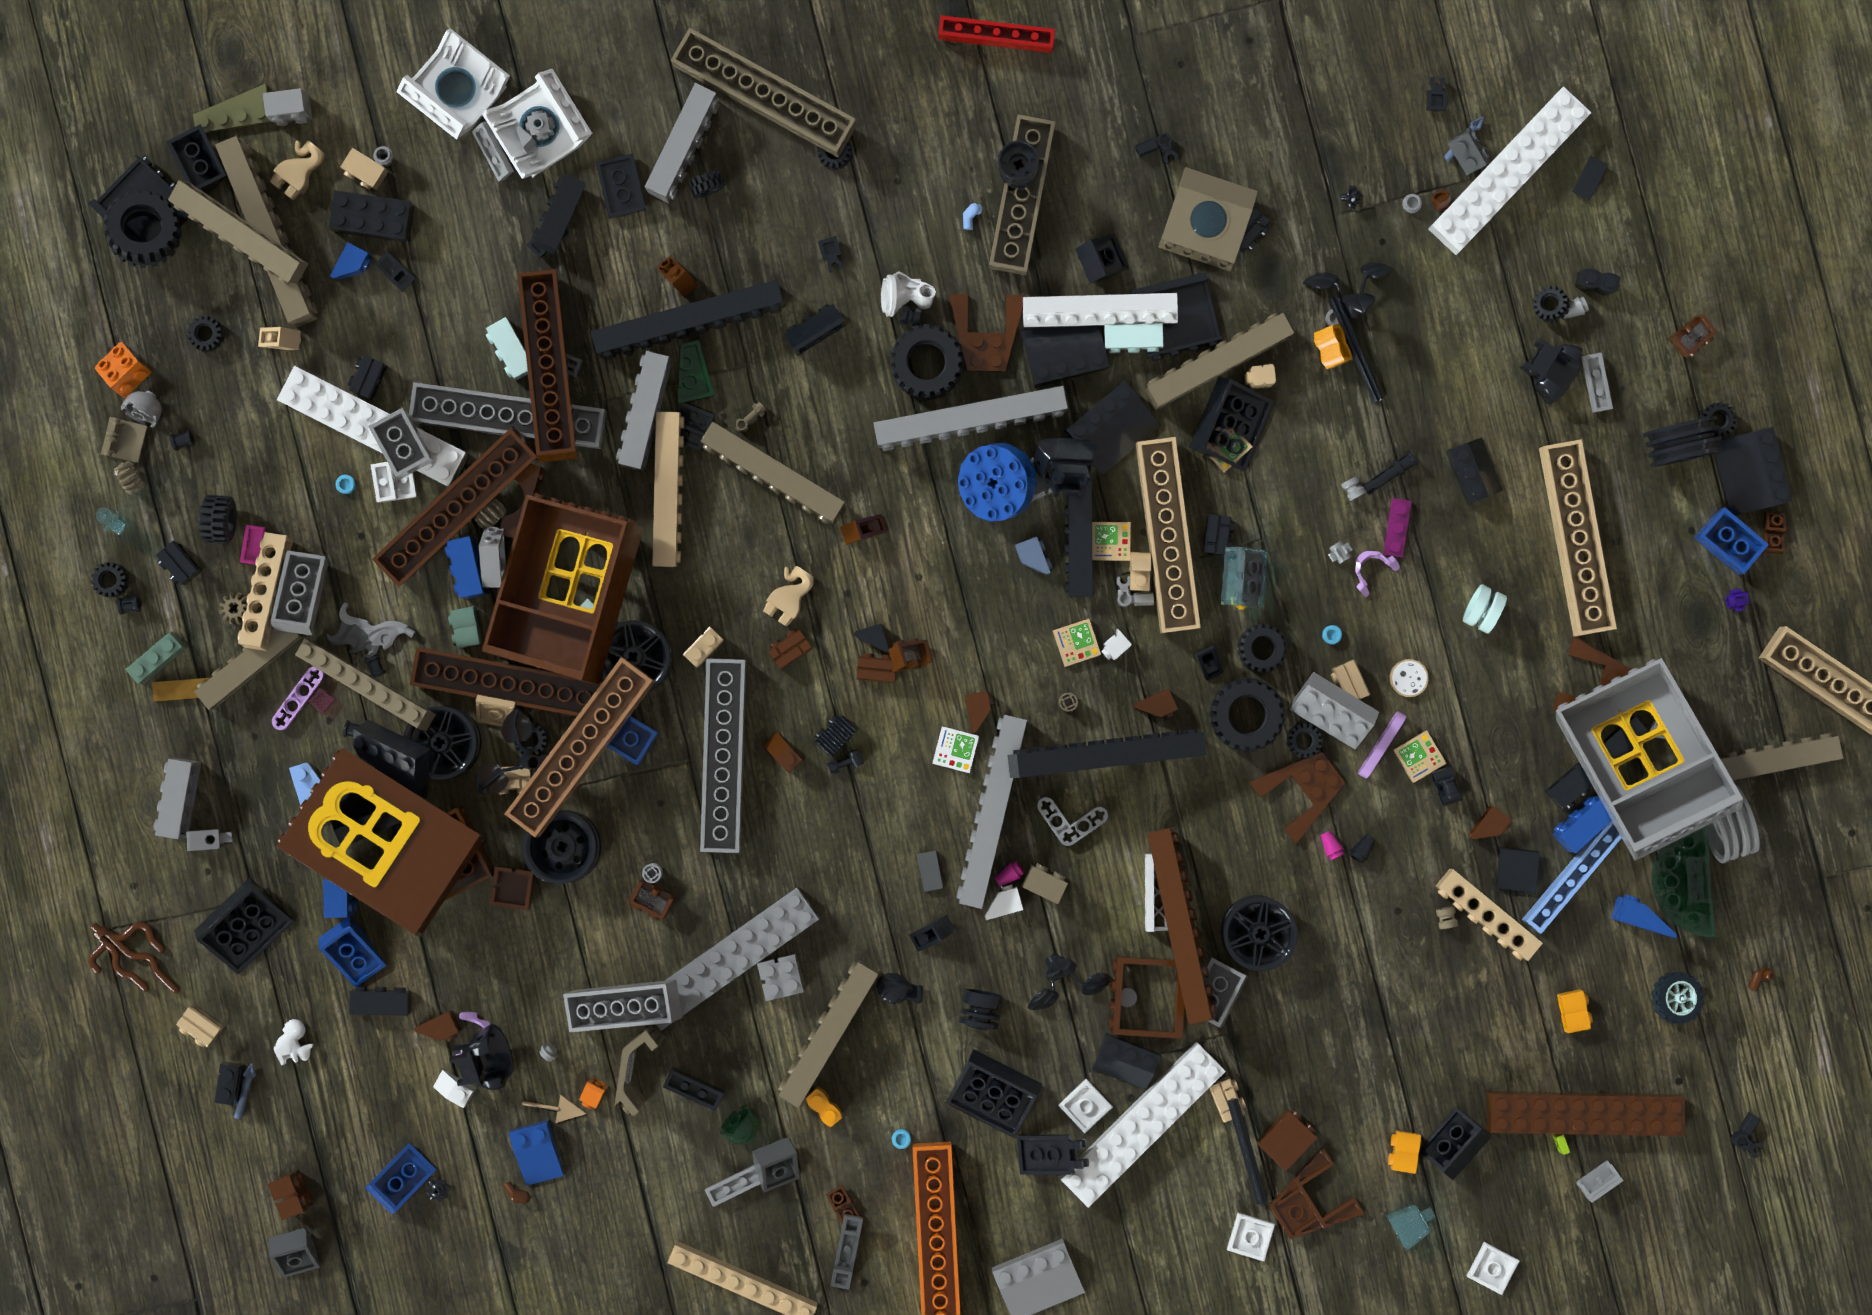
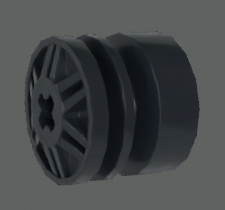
M1016 140L1009 142L1002 148L998 158L999 172L1002 180L1010 187L1018 189L1028 187L1034 183L1039 173V157L1034 146L1026 141ZM1019 164H1022V168L1016 170V166L1018 167Z
M964 989L962 1002L970 1005V1008L961 1009L960 1012L968 1016H959V1022L975 1029H998L999 1024L991 1021V1019L1000 1020V1016L992 1013V1011L1002 1009L1004 996L988 991Z

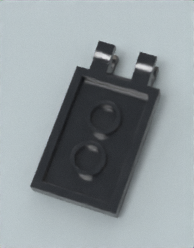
M1071 1134L1017 1136L1020 1175H1072L1075 1173V1169L1089 1167L1088 1158L1076 1159V1150L1086 1148L1087 1139L1072 1140Z

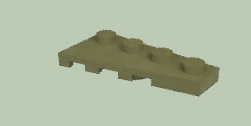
M263 84L193 114L195 127L201 124L205 133L273 123L265 116L263 93H268L267 85Z

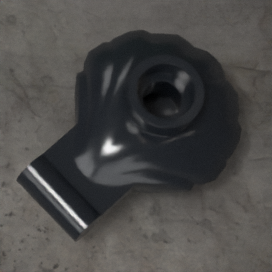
M886 973L879 978L876 984L878 994L884 1001L891 1004H899L905 1000L916 1003L923 1002V986L909 984L898 973Z

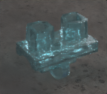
M102 507L95 514L96 520L104 524L103 529L106 532L111 529L119 535L126 526L127 522L119 518L120 512L116 509L112 513L109 508Z

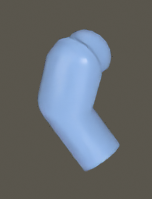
M973 203L964 211V230H973V218L975 215L982 213V206L980 204Z

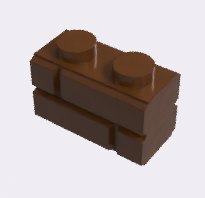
M793 629L785 634L787 638L782 642L778 639L769 645L771 649L768 650V653L780 670H783L813 649L800 629L798 631Z
M863 653V657L858 656L857 680L895 683L896 672L892 673L893 663L890 655L874 658V654Z

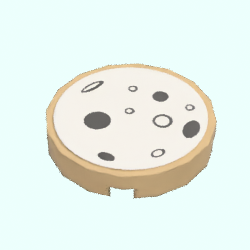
M1405 659L1394 665L1389 675L1390 684L1395 692L1404 697H1415L1421 694L1428 684V672L1425 666L1413 659Z

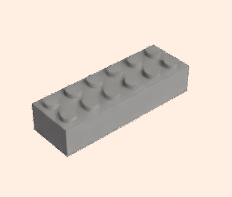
M697 83L694 84L645 185L648 194L667 203H670L671 199L675 200L678 194L677 187L679 183H683L687 175L685 170L688 165H692L695 158L693 154L696 148L699 149L703 142L701 137L704 131L707 132L711 126L712 121L710 119L712 114H716L720 107L716 92Z
M646 351V354L641 357V374H637L635 380L637 390L631 396L630 403L632 404V409L627 412L626 422L628 425L627 429L622 432L621 441H623L622 449H618L616 456L618 464L622 467L645 472L656 429V412H660L672 365V360L669 356Z
M676 980L579 989L563 994L569 1032L672 1023L682 1018Z

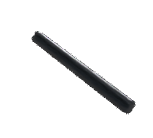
M1338 295L1329 299L1331 307L1344 331L1346 341L1374 403L1379 402L1383 399L1382 393L1342 301Z
M1232 1098L1227 1101L1254 1197L1257 1205H1264L1268 1200L1239 1100Z

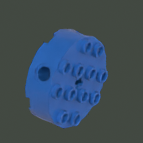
M995 443L981 446L969 453L961 464L958 476L960 496L966 507L979 518L988 521H1002L1013 518L1026 511L1031 504L1030 502L1037 488L1036 470L1030 458L1023 451L1010 444Z

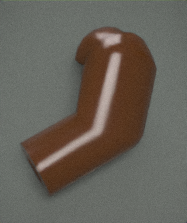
M1770 968L1755 971L1748 988L1758 991L1762 981L1774 979V971Z
M511 1182L503 1186L513 1202L528 1203L530 1201V1194L527 1191L516 1189Z

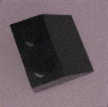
M1114 234L1091 239L1075 248L1090 284L1102 281L1129 269Z

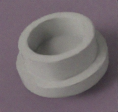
M1409 194L1403 199L1402 206L1406 212L1416 213L1420 210L1422 201L1418 195Z
M543 1044L540 1055L546 1061L551 1062L558 1057L557 1048L552 1044Z

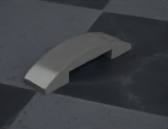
M844 1214L830 1285L832 1287L847 1290L850 1288L863 1217Z

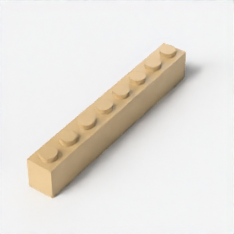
M656 412L653 566L677 567V563H681V551H678V544H681L682 534L678 532V524H682V513H679V505H682L683 497L682 494H679V486H683V475L680 474V467H683V455H680V448L684 447V436H681V428H684V417H681L679 412Z
M679 1241L676 1242L667 1262L784 1315H814L818 1302Z

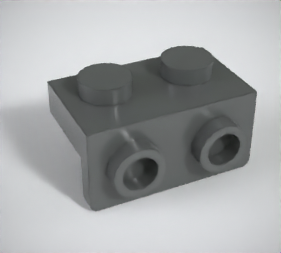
M1471 127L1467 128L1463 134L1448 141V145L1466 175L1486 166L1489 157L1487 149L1485 147L1482 148L1479 143V135L1476 131H1472Z

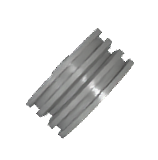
M1737 785L1736 787L1743 797L1742 809L1701 828L1711 852L1720 863H1726L1729 859L1735 860L1739 855L1744 857L1749 855V853H1756L1760 847L1759 833L1754 815L1746 797Z

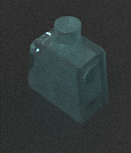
M1411 1205L1386 1215L1406 1251L1430 1233L1427 1222L1436 1218L1430 1207L1420 1212L1416 1205Z

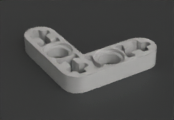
M1043 797L1037 803L1039 812L1059 841L1065 846L1073 845L1105 823L1108 818L1107 810L1102 807H1095L1072 824H1069L1051 798ZM1050 801L1051 805H1049L1051 811L1056 809L1057 812L1047 818L1045 815L1049 813L1046 809H1041L1043 806L1041 802ZM1097 810L1099 812L1103 811L1104 814L1102 815V817L1104 819H1096L1095 821H1093L1094 823H1096V825L1092 826V823L1089 819H1087V816L1090 815L1092 819L1096 816L1095 812ZM1054 816L1062 818L1061 826L1054 827L1051 820ZM1081 821H1087L1089 824V828L1085 832H1081L1078 829V824ZM1074 826L1080 836L1077 837L1075 834L1071 837V842L1063 841L1064 833H1072L1073 830L1071 828Z

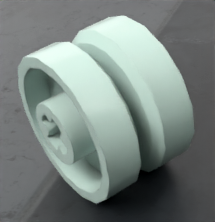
M1481 584L1466 608L1463 622L1470 626L1478 622V630L1488 634L1497 623L1506 604L1507 596L1499 592L1491 596V588Z

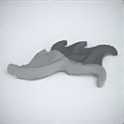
M343 603L339 611L341 619L339 632L334 636L326 634L328 642L332 645H352L353 649L349 650V653L368 650L369 653L364 655V657L370 658L378 653L381 645L384 650L391 647L400 634H406L413 638L416 632L409 628V625L398 621H386L372 626L367 620L348 615L346 610L349 604Z

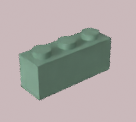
M169 632L125 670L137 684H145L188 647L176 633Z

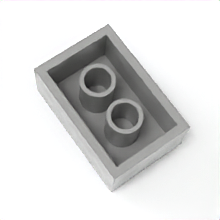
M404 408L368 426L396 478L402 479L434 461L410 415Z
M1211 958L1207 966L1209 971L1207 982L1212 986L1214 996L1211 997L1212 1004H1216L1218 1015L1215 1016L1216 1020L1209 1022L1222 1028L1248 976Z

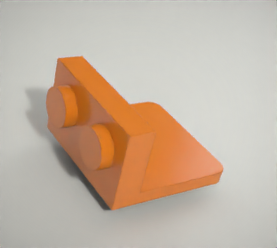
M123 342L118 343L95 366V370L108 386L124 399L152 373L147 366L133 355Z

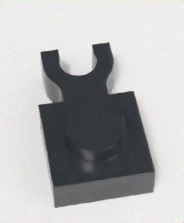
M1430 77L1429 84L1432 90L1427 91L1426 111L1445 112L1447 108V91H1442L1445 77L1440 79V85L1435 84V77Z
M836 236L818 241L823 261H829V273L833 272L831 268L833 264H838L839 270H842V263L837 259V257L842 255Z

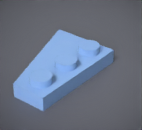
M309 762L289 768L300 805L305 799H309L312 787L321 781V778Z

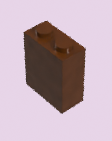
M1288 1109L1256 1141L1257 1145L1285 1171L1317 1139L1314 1135L1316 1130L1308 1123L1304 1125L1300 1121L1302 1117L1295 1110L1290 1112Z

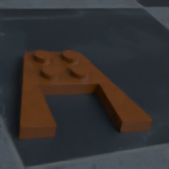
M949 294L967 371H1006L1025 295H1006V333L968 332V294Z
M1572 637L1568 656L1604 665L1599 686H1606L1611 683L1612 679L1618 676L1622 678L1632 670L1577 637ZM1557 692L1552 711H1556L1558 706L1565 702L1571 703L1575 701L1576 697Z
M1323 752L1249 781V784L1261 798L1289 776H1292L1313 804L1311 808L1283 828L1294 844L1300 840L1345 784Z
M1321 1148L1268 1205L1289 1239L1314 1232V1230L1329 1227L1338 1222L1350 1220V1218L1364 1215L1356 1199L1351 1197L1321 1217L1302 1185L1334 1165L1324 1148Z

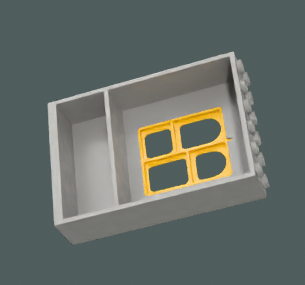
M1662 658L1658 660L1652 659L1646 663V666L1640 669L1638 667L1628 672V675L1622 678L1618 676L1612 679L1610 684L1597 686L1593 689V692L1587 695L1581 694L1575 698V701L1571 703L1565 702L1558 706L1556 721L1634 861L1742 809L1743 797ZM1640 710L1651 713L1658 727L1642 736H1636L1630 725L1632 714ZM1611 724L1618 725L1625 731L1634 748L1631 752L1616 759L1610 756L1601 739L1602 730ZM1663 735L1677 757L1678 762L1661 771H1657L1646 754L1643 744ZM1639 758L1649 776L1633 785H1627L1618 768L1620 765Z

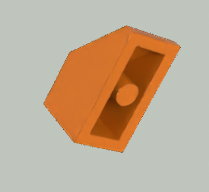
M591 1077L579 1098L582 1101V1105L589 1109H596L609 1085Z

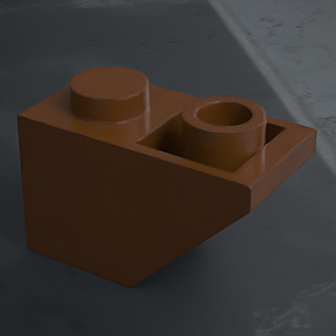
M671 256L664 259L656 268L684 298L698 286L688 272Z

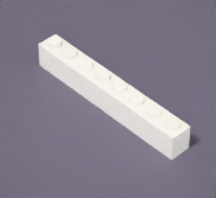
M1177 293L1023 297L1024 327L1178 323Z

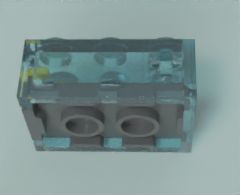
M1225 547L1221 594L1222 605L1236 606L1240 610L1245 608H1263L1268 551L1246 547Z

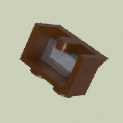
M1704 314L1696 315L1667 340L1674 345L1682 357H1692L1699 352L1698 348L1701 345H1707L1714 339L1713 336L1717 331Z
M916 638L909 640L907 643H904L902 640L893 643V647L888 649L893 663L892 673L921 669L933 662L927 640L919 641Z
M642 878L637 884L629 903L636 910H645L653 919L663 920L676 896L652 883L646 882Z

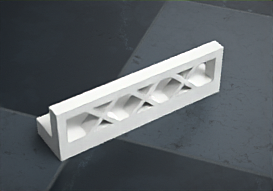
M1145 854V931H1168L1165 913L1163 915L1160 912L1163 906L1159 910L1154 906V898L1160 894V890L1154 886V879L1157 876L1156 874L1154 875L1155 867L1152 854ZM1158 913L1164 918V926H1154V917Z

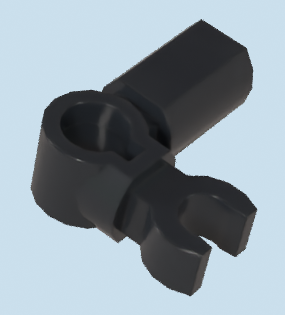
M1161 133L1155 140L1151 138L1135 145L1139 157L1157 151V147H1159L1161 152L1164 153L1163 161L1166 165L1169 164V155H1172L1175 161L1178 160L1177 153L1172 150V139L1168 133Z
M1748 1112L1739 1127V1132L1732 1134L1731 1142L1738 1148L1745 1151L1748 1150L1750 1155L1758 1157L1759 1155L1754 1153V1148L1760 1147L1763 1149V1145L1755 1141L1752 1142V1139L1748 1136L1753 1133L1760 1118Z

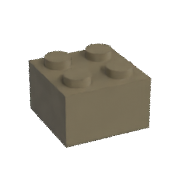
M1038 863L1036 866L1031 865L1022 887L1058 904L1068 884L1065 881L1066 877L1055 871L1051 874L1047 872V867Z

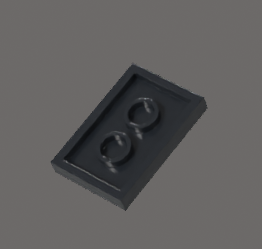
M633 153L596 162L609 219L646 211Z

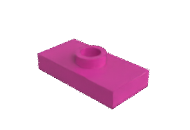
M246 524L240 562L256 565V558L261 550L260 541L264 538L266 527Z

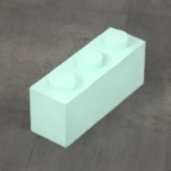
M505 317L486 328L488 331L486 337L490 344L494 343L498 349L495 353L500 361L504 360L507 366L504 369L509 378L513 377L517 381L528 374L526 351L509 319Z
M1163 323L1105 325L1104 327L1105 350H1109L1111 354L1121 353L1120 350H1128V353H1139L1141 349H1147V352L1153 353L1159 352V349L1163 348Z

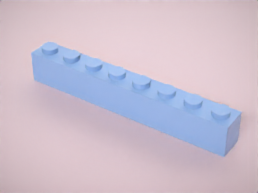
M1613 821L1608 823L1580 849L1523 917L1522 920L1533 930L1542 934L1622 837Z

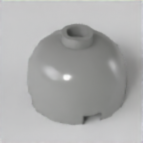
M150 391L133 392L127 396L121 405V410L125 408V414L129 418L142 425H145V422L151 423L150 427L156 426L162 412L160 402L156 399V395Z

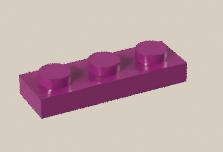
M1391 499L1383 555L1403 558L1412 501Z

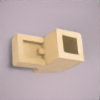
M1130 552V590L1150 591L1151 554Z

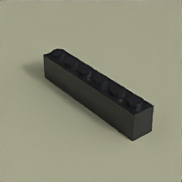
M1089 481L1088 485L1083 483L1085 491L1083 498H1079L1078 493H1064V497H1068V505H1064V516H1068V524L1064 525L1065 536H1068V543H1065V555H1068V562H1065V574H1068L1069 582H1065V593H1069V597L1093 596L1092 481Z
M1631 716L1630 725L1636 736H1642L1649 732L1636 716ZM1620 726L1603 740L1606 749L1613 759L1619 758L1634 749L1625 731ZM1578 762L1546 789L1545 793L1559 809H1569L1576 803L1575 799L1577 797H1583L1590 791L1589 787L1592 784L1580 762Z

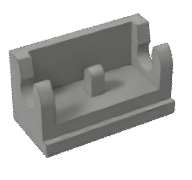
M1606 1160L1576 1181V1184L1585 1197L1593 1203L1624 1180L1613 1165Z

